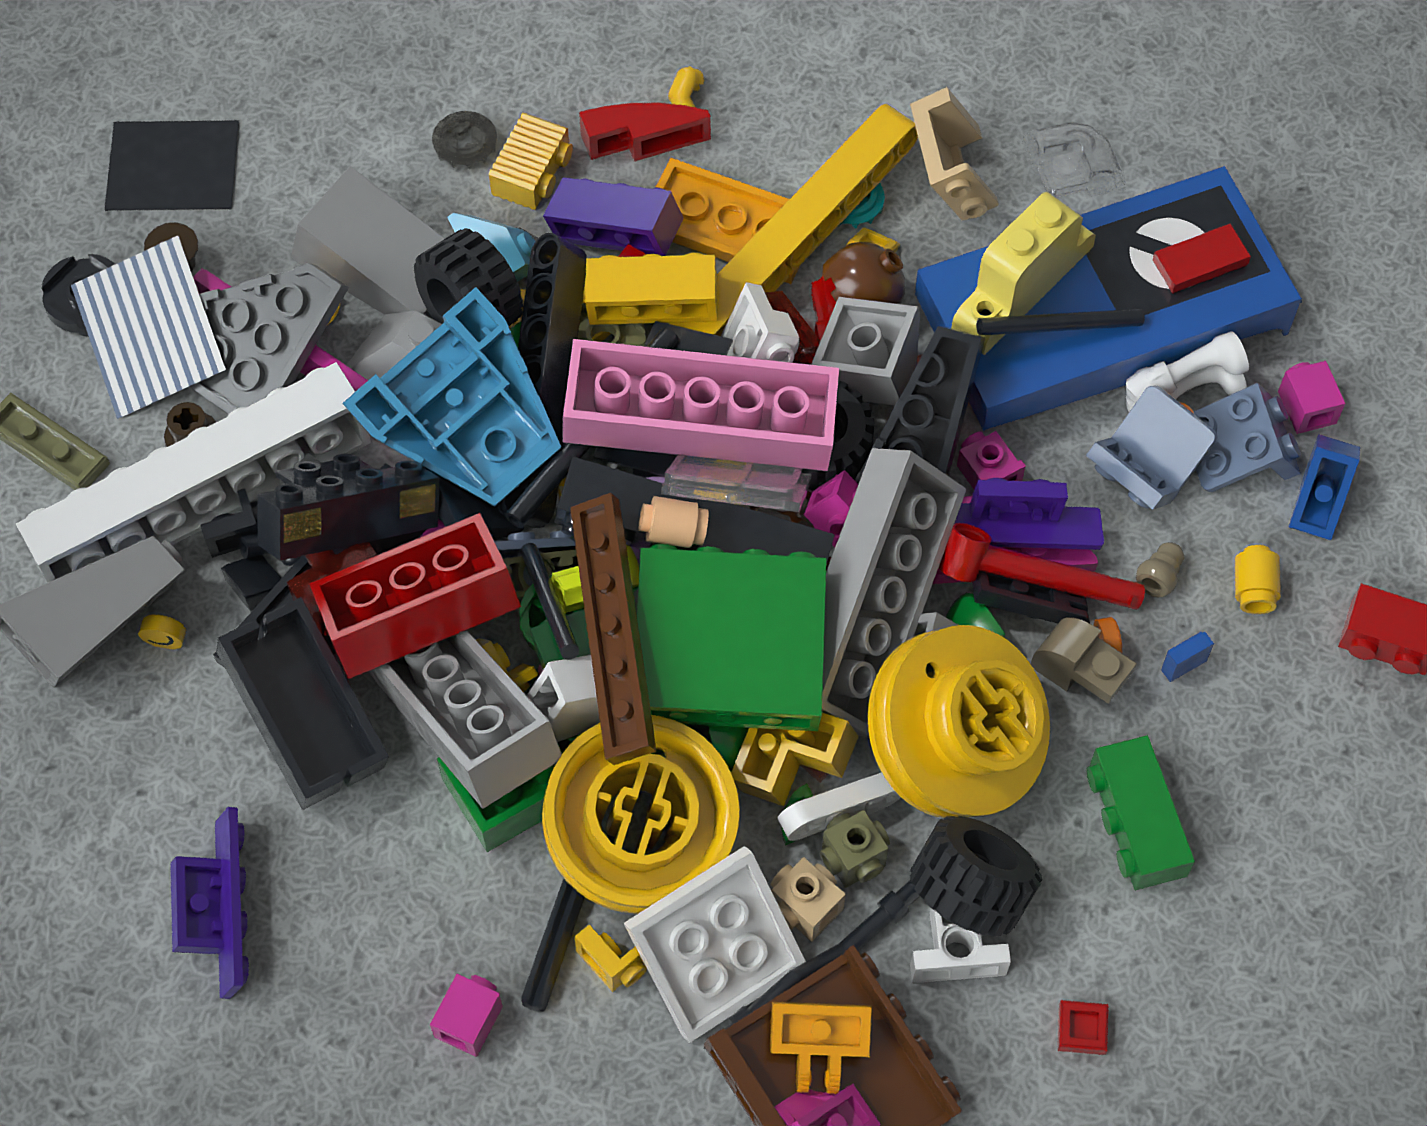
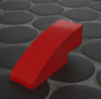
M625 103L579 112L581 137L591 160L629 149L635 162L711 140V116L708 110L667 103Z

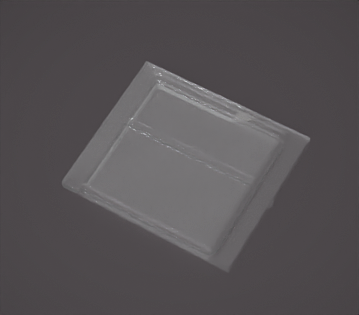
M678 454L665 473L661 494L800 512L811 484L812 475L803 474L802 468Z

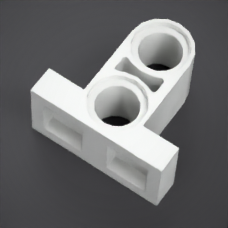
M930 908L934 949L913 951L910 962L912 983L1007 975L1011 963L1008 944L982 946L980 934L953 924ZM954 942L961 943L969 949L970 954L963 958L954 957L947 951L946 946Z

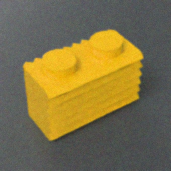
M524 112L521 113L517 125L514 126V130L511 131L510 137L507 138L503 150L500 151V155L497 156L496 162L493 163V167L489 171L491 194L536 210L542 197L548 199L551 196L556 183L555 173L559 166L565 168L570 161L573 145L569 143L568 128Z

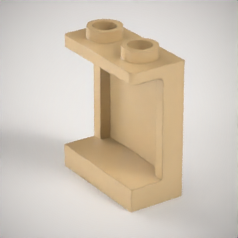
M948 87L911 103L910 106L931 187L961 220L980 217L986 211L997 207L999 203L996 195L972 167L963 161L960 148L982 139L979 125Z

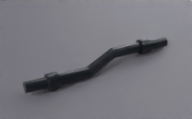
M911 879L896 893L891 890L877 903L879 908L839 944L790 970L750 1007L742 1006L729 1018L732 1023L725 1029L840 957L849 947L854 945L857 951H859L890 922L898 923L910 912L908 906L920 897L914 889L915 885L911 882Z

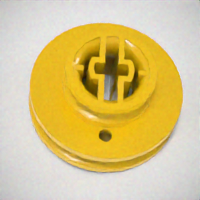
M957 625L912 637L899 645L888 656L878 671L870 693L868 731L873 754L881 772L890 786L907 803L926 814L939 818L947 816L973 817L1002 811L1015 804L1030 790L1045 763L1050 740V717L1041 682L1034 668L1018 648L991 630L971 625ZM930 664L934 671L926 674V666Z
M652 715L656 749L662 750L666 758L650 753L616 765L611 764L605 760L601 725L598 723L578 736L562 753L549 778L543 801L542 827L544 839L552 861L560 874L577 892L600 906L624 913L639 914L728 857L735 842L739 824V799L736 785L726 762L707 739L692 728L675 720ZM646 791L652 795L644 821L646 824L638 839L635 852L628 853L621 848L633 814L631 811L639 792ZM618 794L607 819V835L615 837L612 844L603 833L601 823L610 800ZM670 818V827L665 835L663 846L652 854L644 855L646 848L652 849L656 845Z

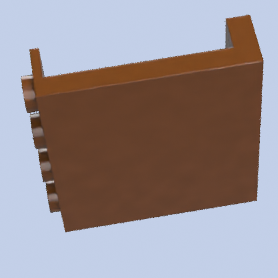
M854 945L849 947L840 957L727 1029L723 1028L708 1037L704 1043L705 1049L754 1126H787L774 1106L797 1092L796 1064L798 1054L770 1052L772 1002L867 1005L871 1007L869 1057L841 1056L839 1091L854 1084L881 1124L880 1126H941L962 1112L957 1104L961 1101V1097L952 1081L945 1075L940 1078L930 1062L934 1059V1056L926 1041L919 1034L913 1036L904 1023L903 1019L907 1015L900 1001L893 993L885 994L876 980L880 977V974L871 957L866 952L859 954ZM811 1055L810 1070L812 1078L809 1089L827 1092L825 1071L827 1070L828 1055Z

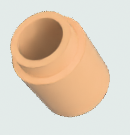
M653 496L651 505H642L639 531L646 532L647 542L691 548L692 544L702 546L706 537L709 512L708 509L698 508V503Z

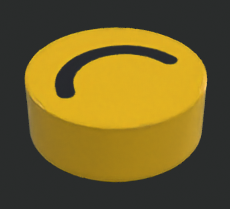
M153 614L143 618L138 636L152 646L174 650L182 647L187 630L181 622L171 617Z

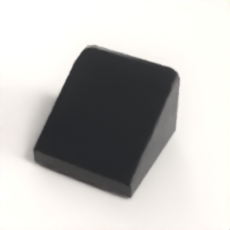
M263 555L234 561L221 568L225 581L250 612L254 610L281 579Z

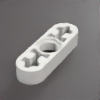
M881 772L796 802L780 813L778 821L790 841H795L827 830L826 826L842 814L850 813L853 816L865 810L867 815L892 805L901 797L890 786Z

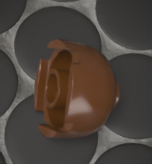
M870 242L851 243L838 250L823 264L822 275L824 280L826 281L831 277L836 287L831 292L836 302L838 297L901 304L905 295V277L902 272L903 263L900 257L891 249L885 250L883 247Z

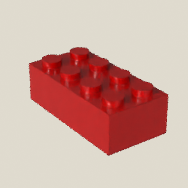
M480 513L309 583L348 679L521 607L508 569Z

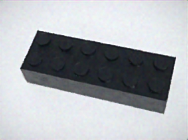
M577 457L572 458L554 524L562 526L561 532L574 537L570 507L612 493L620 501L626 545L638 549L651 548L653 545L660 544L647 542L646 532L639 531L642 505H651L653 496L698 503V508L708 509V526L703 545L692 544L691 548L675 546L678 550L696 551L701 547H716L727 553H743L746 550L759 549L767 551L770 555L788 556L794 552H808L815 555L816 558H826L827 564L835 536L832 533Z

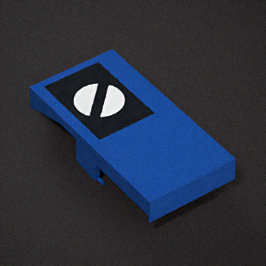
M1224 166L1081 214L1080 216L1083 217L1082 225L1096 235L1093 248L1025 315L1142 309L1145 315L1144 324L1133 327L1005 334L985 355L981 353L969 403L984 431L1126 386V379L1134 375L1137 370L1144 367H1152L1154 364L1163 361L1166 365L1171 364L1210 343L1215 337L1224 333L1234 332L1240 340L1275 329L1282 330L1283 336L1288 335L1298 307L1302 303V298ZM1231 223L1251 256L1249 264L1172 293L1152 260L1154 252ZM989 246L917 270L915 296L934 333L938 326L952 327V321L957 310L975 291L981 259ZM984 309L980 314L983 316H988L992 313L989 310Z

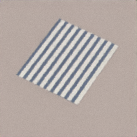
M178 236L71 285L117 419L226 370Z

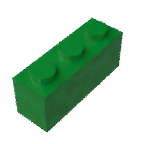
M1146 735L1095 748L1090 766L1086 769L1087 779L1092 792H1100L1105 808L1101 810L1102 821L1108 835L1115 834L1120 850L1117 851L1116 857L1122 876L1124 878L1130 877L1134 890L1188 877L1195 860L1149 736Z

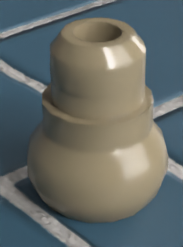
M1173 542L1163 543L1159 546L1157 552L1151 555L1150 559L1145 560L1139 565L1136 581L1144 585L1146 594L1159 598L1165 597L1174 591L1178 580L1177 574L1184 560L1182 548Z

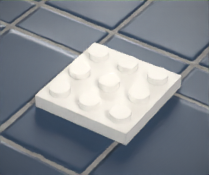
M745 846L624 923L681 1035L689 1043L732 1016L742 1006L746 1007L761 997L790 970L806 962L752 851Z

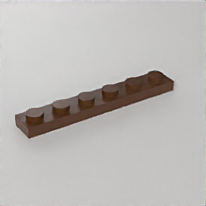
M608 493L572 506L570 509L605 760L616 765L656 752L657 749L620 501L615 495Z

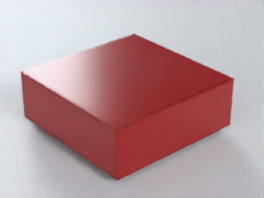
M1061 1000L1059 1003L1057 1051L1106 1055L1108 1049L1109 1004Z

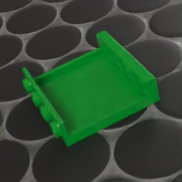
M657 544L651 548H641L637 621L651 715L692 725L818 731L822 717L826 558H816L815 555L808 552H794L788 556L770 555L767 551L750 549L743 553H727L716 547H701L696 551L678 550L675 546L668 544Z

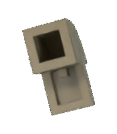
M1064 618L1033 654L1031 666L1066 692L1076 681L1109 704L1132 675L1137 663L1099 638L1101 633L1099 628L1080 619Z

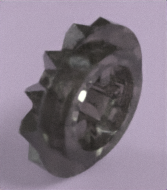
M473 111L452 113L444 117L433 131V148L439 160L448 161L453 169L457 165H466L471 169L473 164L479 161L486 164L488 155L496 152L497 132L495 126L487 117ZM471 131L472 143H467L465 147L459 149L458 140H464Z

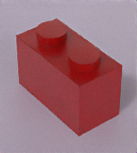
M1361 583L1351 601L1338 647L1349 650L1351 655L1359 659H1376L1392 664L1397 671L1404 674L1413 675L1419 673L1426 675L1427 604Z

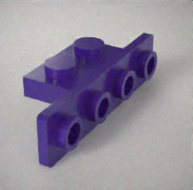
M1003 478L978 480L970 503H961L954 523L970 524L984 530L992 538L990 545L996 547L1100 550L1104 544L1100 509L1096 507H1066L1065 504L1068 499L1067 483L1050 482L1045 479L1033 481H1007Z
M227 807L215 821L216 859L175 856L170 863L172 952L218 954L220 999H231L246 984L249 975V960L247 956H243L242 939L246 935L248 925L246 911H241V894L245 889L246 871L243 866H240L239 851L244 843L245 831L243 823L238 822L237 807Z

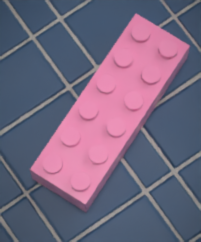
M573 339L563 413V442L828 471L833 448L839 368Z

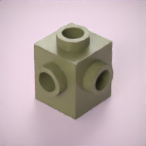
M862 810L853 816L850 813L842 814L826 826L827 830L823 834L820 856L825 867L833 876L838 875L845 888L858 881L860 883L867 882L883 871L886 865L890 839L878 820L872 822L865 810ZM859 841L861 845H853V843Z

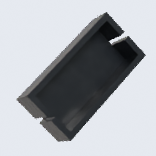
M302 597L265 614L261 628L265 636L259 639L260 626L256 619L218 637L216 652L302 811L339 792L343 780L347 787L384 769L389 755Z

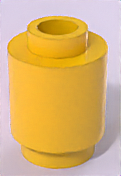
M1251 545L1235 556V598L1240 602V609L1250 614L1269 613L1276 609V602L1281 598L1280 557L1267 546Z

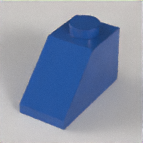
M1320 434L1317 435L1291 516L1290 528L1328 540L1332 539L1360 460L1359 446Z

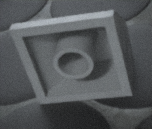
M838 297L811 365L839 368L838 383L842 381L849 384L848 391L851 393L857 390L863 395L862 401L895 406L917 366L920 318L918 306Z
M416 310L385 314L346 366L367 380L371 379L375 374L381 378L442 324Z

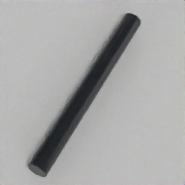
M1142 309L988 317L978 318L976 329L978 335L983 336L1142 326L1145 321V315Z
M526 543L522 546L520 553L561 656L567 660L574 659L579 654V647L539 549L534 543Z

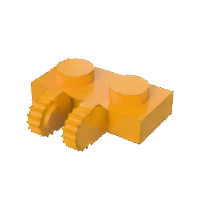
M772 1002L770 1052L798 1054L796 1064L797 1092L808 1093L812 1078L810 1070L811 1055H828L827 1070L825 1071L827 1093H839L841 1056L869 1057L871 1007L867 1005Z

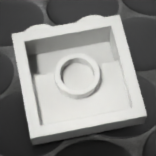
M746 282L721 335L733 340L727 356L792 363L799 346V335L789 314L772 310L762 286Z

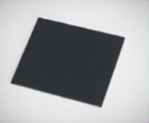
M239 120L114 122L104 210L232 209Z

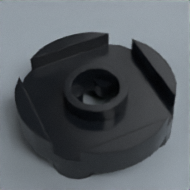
M88 254L89 259L75 260V257L72 256L59 261L47 272L42 283V302L50 320L59 328L71 333H79L84 337L89 336L71 285L115 265L110 259L97 254Z

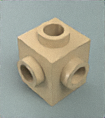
M804 857L794 867L790 864L784 866L770 884L773 887L771 891L790 930L796 927L811 942L844 909L846 894L836 886L837 881L833 874L819 863L813 866Z

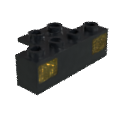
M339 454L334 456L332 461L321 463L311 461L298 462L294 464L293 468L276 471V478L285 484L277 486L275 491L258 494V545L280 561L438 527L439 477L423 468L422 464L416 461H400L395 464V467L382 470L374 469L360 460L359 456L353 454Z

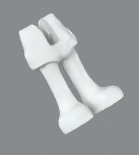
M1234 332L1224 333L1215 337L1210 343L1171 364L1166 365L1163 361L1154 364L1152 367H1144L1137 370L1134 375L1126 379V407L1128 412H1130L1142 393L1149 386H1159L1175 400L1186 391L1207 383L1220 384L1228 395L1247 388L1243 373L1248 372L1249 363L1240 339Z

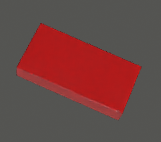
M1230 223L1155 251L1152 260L1170 291L1174 293L1249 264L1251 256Z

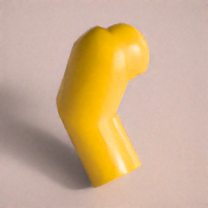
M688 66L676 73L668 93L671 104L695 107L691 99L692 92L700 89L699 84H704V75L699 69H693V67Z

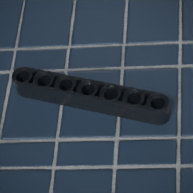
M546 233L536 240L531 250L518 351L523 358L532 383L562 447L564 445V405L573 339H578L587 255L584 250L558 235ZM553 456L497 505L502 515L505 516V513ZM558 486L525 525L539 529L550 522L556 508Z

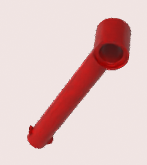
M965 523L953 525L938 567L944 574L959 581L973 582L976 580L979 570L1135 610L1140 608L1145 595L1144 585L1137 582L1110 577L1098 572L990 545L992 538L987 532Z

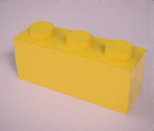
M688 253L680 256L646 254L642 257L605 255L600 258H586L585 304L589 325L655 323V321L663 323L717 321V270L715 254Z

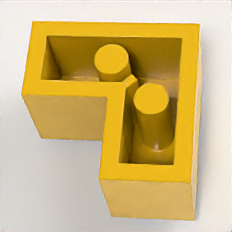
M823 712L818 731L749 728L731 774L735 785L743 793L784 806L800 764L843 778L859 736L847 720Z

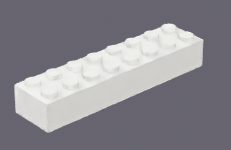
M337 362L325 368H317L311 371L304 379L288 387L273 390L266 398L248 407L235 409L226 418L208 427H200L192 431L188 437L169 447H161L154 450L147 458L129 467L114 470L107 478L87 488L74 490L67 498L48 508H40L31 512L26 519L16 523V526L48 583L152 536L160 543L166 540L171 545H174L201 531L200 525L211 522L214 517L225 513L234 514L242 510L237 490L245 488L250 502L258 500V494L275 491V488L279 486L281 480L276 478V471L293 468L294 464L300 462L308 453L320 462L332 461L334 456L351 454L370 444L371 440L365 428L342 404L355 391Z

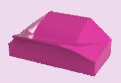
M854 1084L839 1091L838 1094L811 1089L808 1090V1093L796 1092L774 1106L787 1126L881 1125Z

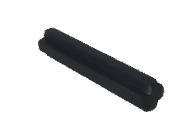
M563 879L521 997L522 1006L537 1012H544L547 1008L585 899L565 879Z

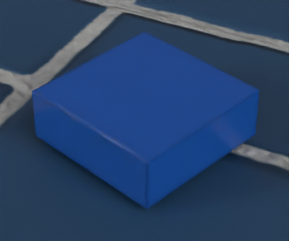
M1204 631L1171 648L1167 652L1161 671L1170 682L1207 662L1214 645L1213 641Z

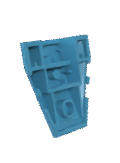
M475 287L443 315L444 323L381 378L375 374L342 404L376 440L413 461L419 462L422 466L489 504L496 506L561 449V445L511 335L506 319Z

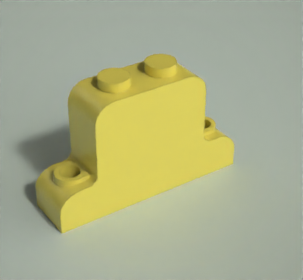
M1049 192L1042 193L986 249L981 259L977 287L957 310L951 328L978 335L976 329L978 318L1025 315L1093 248L1096 235L1082 225L1083 217ZM984 309H987L992 314L988 316H983L980 313ZM1005 334L983 335L985 336L982 354L985 355Z

